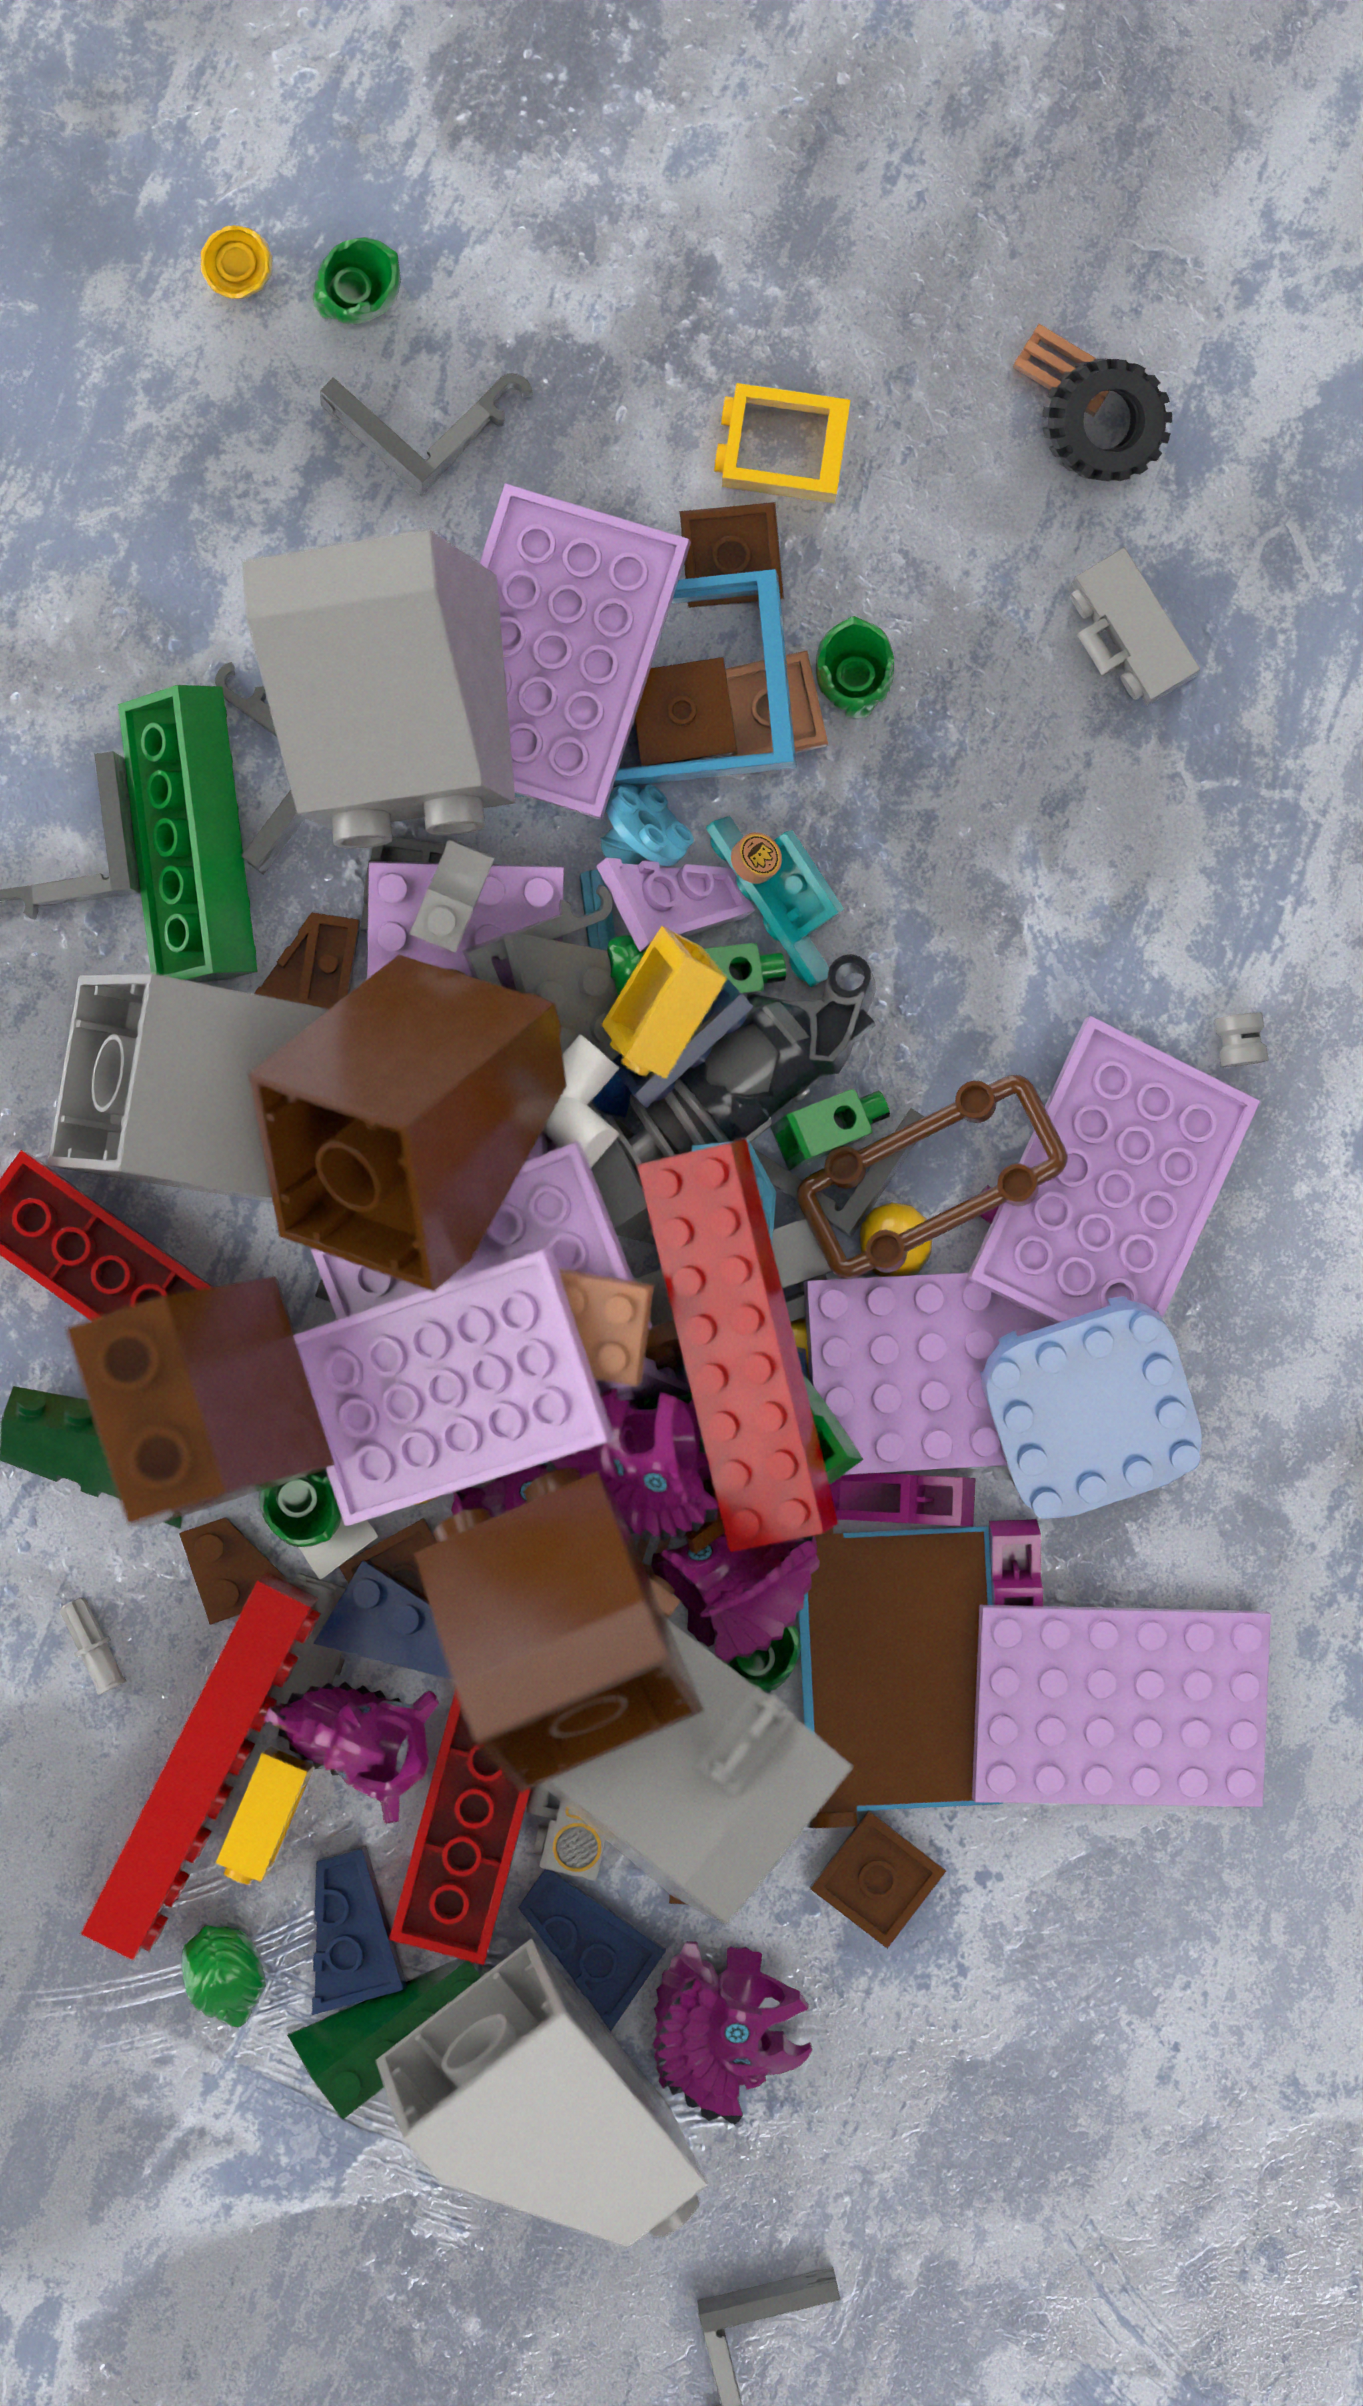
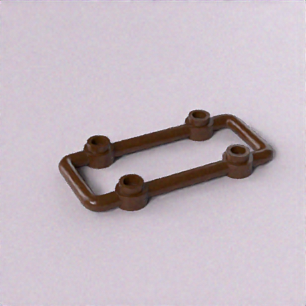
M1012 1074L989 1085L982 1081H969L959 1088L955 1102L858 1151L848 1146L832 1150L825 1160V1167L808 1175L801 1181L796 1197L829 1268L839 1277L851 1279L874 1268L881 1272L896 1271L903 1266L908 1251L1006 1202L1012 1206L1019 1207L1028 1205L1037 1196L1040 1185L1056 1178L1063 1172L1067 1165L1068 1155L1033 1084L1029 1079L1021 1075ZM1012 1094L1017 1095L1048 1156L1046 1161L1032 1168L1023 1164H1012L1000 1173L996 1186L900 1234L891 1230L878 1231L869 1238L866 1251L850 1259L846 1258L816 1197L817 1192L833 1184L845 1189L855 1187L862 1182L867 1167L963 1119L971 1123L987 1121L994 1114L998 1101Z

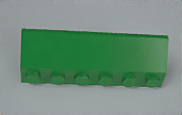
M175 685L118 704L150 973L203 983L227 980L258 972L244 858L241 856L244 851L242 848L238 816L239 807L236 800L232 767L233 758L230 751L223 686Z

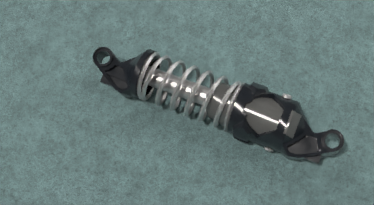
M853 954L843 955L835 959L830 965L823 996L819 1000L789 1001L755 994L751 995L747 1000L754 1007L747 1013L744 1023L736 1031L730 1034L725 1033L711 1047L709 1056L701 1064L693 1068L689 1067L676 1080L673 1090L660 1101H653L645 1108L634 1095H630V1103L638 1115L639 1121L644 1126L637 1134L634 1135L615 1116L606 1115L605 1121L620 1133L616 1139L639 1178L637 1165L691 1152L694 1145L731 1142L747 1139L751 1143L772 1126L771 1116L792 1099L796 1103L803 1100L810 1093L808 1086L822 1076L839 1074L850 1057L854 1043L876 1026L873 1019L867 1014L876 992V981L867 962L860 956ZM851 973H858L864 976L863 983L855 990L848 991L840 987L843 978Z

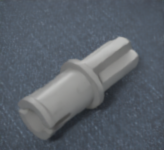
M78 1598L64 1605L60 1609V1613L78 1649L74 1654L76 1657L81 1655L97 1689V1694L100 1695L125 1683L126 1679L123 1677L107 1644L111 1639L109 1636L104 1638L85 1598Z

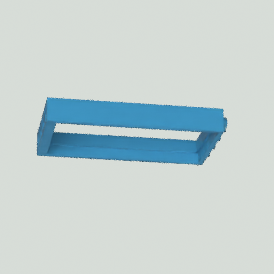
M776 569L682 579L678 581L671 603L748 595L759 596L773 752L618 769L613 787L622 784L642 785L797 768L780 587ZM515 793V798L527 797V796H523V795H520V794Z

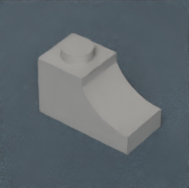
M449 839L427 889L410 935L455 953L461 943L495 857Z

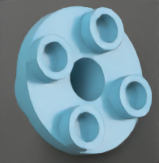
M622 784L611 792L606 812L613 827L604 837L600 838L601 849L605 857L619 858L623 864L638 865L645 861V859L659 862V865L672 866L685 856L688 848L693 844L694 838L690 830L679 823L673 813L666 807L668 805L667 798L657 787L646 785L641 789L637 786Z

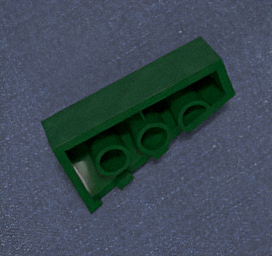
M13 1386L1 1420L0 1461L55 1482L66 1478L78 1483L81 1486V1492L97 1498L101 1492L119 1498L89 1400ZM184 1516L166 1521L165 1523L181 1529Z
M457 1958L406 1982L407 1987L401 1991L365 2000L331 2014L309 2026L288 2033L287 2036L313 2082L339 2116L345 2119L385 2087L376 2060L483 1977L486 1971L478 1963Z

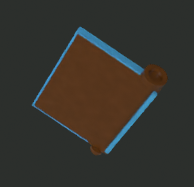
M989 1526L835 1534L832 1527L822 1534L814 1535L818 1546L815 1554L820 1560L819 1568L811 1574V1589L804 1596L803 1609L798 1611L799 1635L801 1639L800 1655L804 1725L853 1768L810 1820L809 1828L858 1826L857 1811L1003 1804L975 1802L972 1799L979 1606L992 1605Z

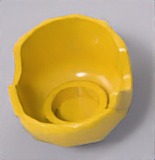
M237 225L225 226L209 236L200 252L201 273L209 287L219 295L230 299L248 298L263 290L272 275L273 255L269 245L259 233L250 228Z
M890 1202L874 1208L861 1225V1253L866 1251L867 1242L874 1233L881 1230H891L900 1234L927 1219L913 1206L908 1204ZM932 1240L908 1251L906 1261L898 1270L881 1272L874 1268L871 1271L879 1277L917 1275L930 1258Z

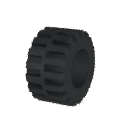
M1094 359V361L1082 362L1075 365L1076 369L1073 371H1066L1058 378L1061 381L1059 386L1052 387L1047 397L1051 398L1049 407L1043 408L1042 417L1048 418V427H1044L1043 432L1044 437L1049 438L1052 442V446L1049 449L1054 457H1059L1063 461L1061 463L1063 467L1087 479L1109 482L1111 480L1123 481L1130 479L1132 474L1145 472L1149 469L1147 464L1150 461H1157L1162 452L1158 449L1161 443L1168 444L1171 433L1165 432L1166 423H1172V412H1166L1165 403L1170 402L1167 392H1160L1157 386L1161 382L1155 375H1148L1144 372L1146 368L1137 363H1128L1127 360ZM1102 391L1118 393L1125 400L1130 412V426L1126 436L1118 445L1111 449L1096 447L1089 440L1084 429L1083 420L1086 407L1091 399Z

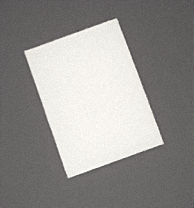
M342 1518L337 1531L329 1541L312 1547H299V1549L321 1580L379 1536L368 1520L345 1527Z

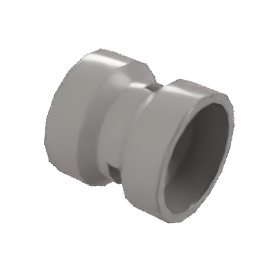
M1245 1013L1214 1019L1216 1034L1222 1038L1223 1048L1219 1052L1221 1067H1235L1269 1061L1267 1046L1261 1042L1260 1035L1264 1028L1263 1013Z

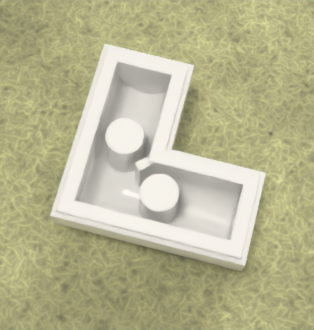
M580 1034L562 1054L567 1087L542 1132L560 1148L574 1142H580L591 1168L620 1133L587 1105L618 1071L619 1067Z

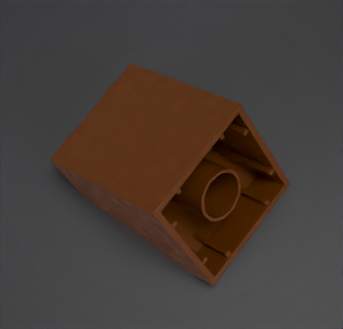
M397 955L249 1072L279 1237L432 1292L439 1289L471 1261L567 1087L560 1041L562 1027L556 1012L555 1003L547 1001L536 994L521 993L467 976L456 969H444L403 955Z
M275 1276L164 1296L66 1328L128 1525L151 1527L326 1470L327 1467L335 1465L293 1336L296 1334L279 1281Z
M576 1468L558 1469L542 1475L526 1487L524 1495L527 1503L492 1519L489 1511L486 1509H471L457 1513L441 1522L434 1529L433 1535L437 1542L436 1544L414 1553L454 1687L475 1740L520 1792L705 1711L619 1505L598 1471L583 1478Z

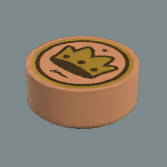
M753 832L745 835L734 845L731 852V862L734 870L742 879L750 883L759 884L766 882L777 873L782 863V856L778 845L772 838L763 833Z

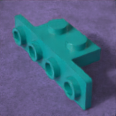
M726 816L711 822L706 826V829L711 836L710 843L713 850L722 860L729 863L737 875L736 882L740 891L748 900L754 901L764 917L763 925L773 939L780 941L790 956L789 964L795 975L802 981H806L810 987L827 981L830 967L812 942L809 934L845 909L792 829L786 831L774 840L782 856V863L777 873L766 882L754 884L742 879L734 870L731 862V852L734 845L744 837L730 816Z

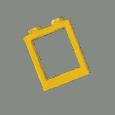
M736 383L734 397L725 396L721 425L730 426L727 444L718 443L714 472L723 473L722 487L835 504L850 399ZM746 403L829 415L820 479L737 467Z
M661 925L602 1022V1027L612 1039L610 1046L624 1056L622 1063L634 1072L647 1076L651 1071L666 1079L726 982L727 977L702 946Z
M272 1746L261 1754L216 1860L217 1864L226 1867L223 1873L225 1876L237 1882L251 1885L252 1880L262 1882L270 1873L313 1772L314 1764L302 1761L300 1758Z

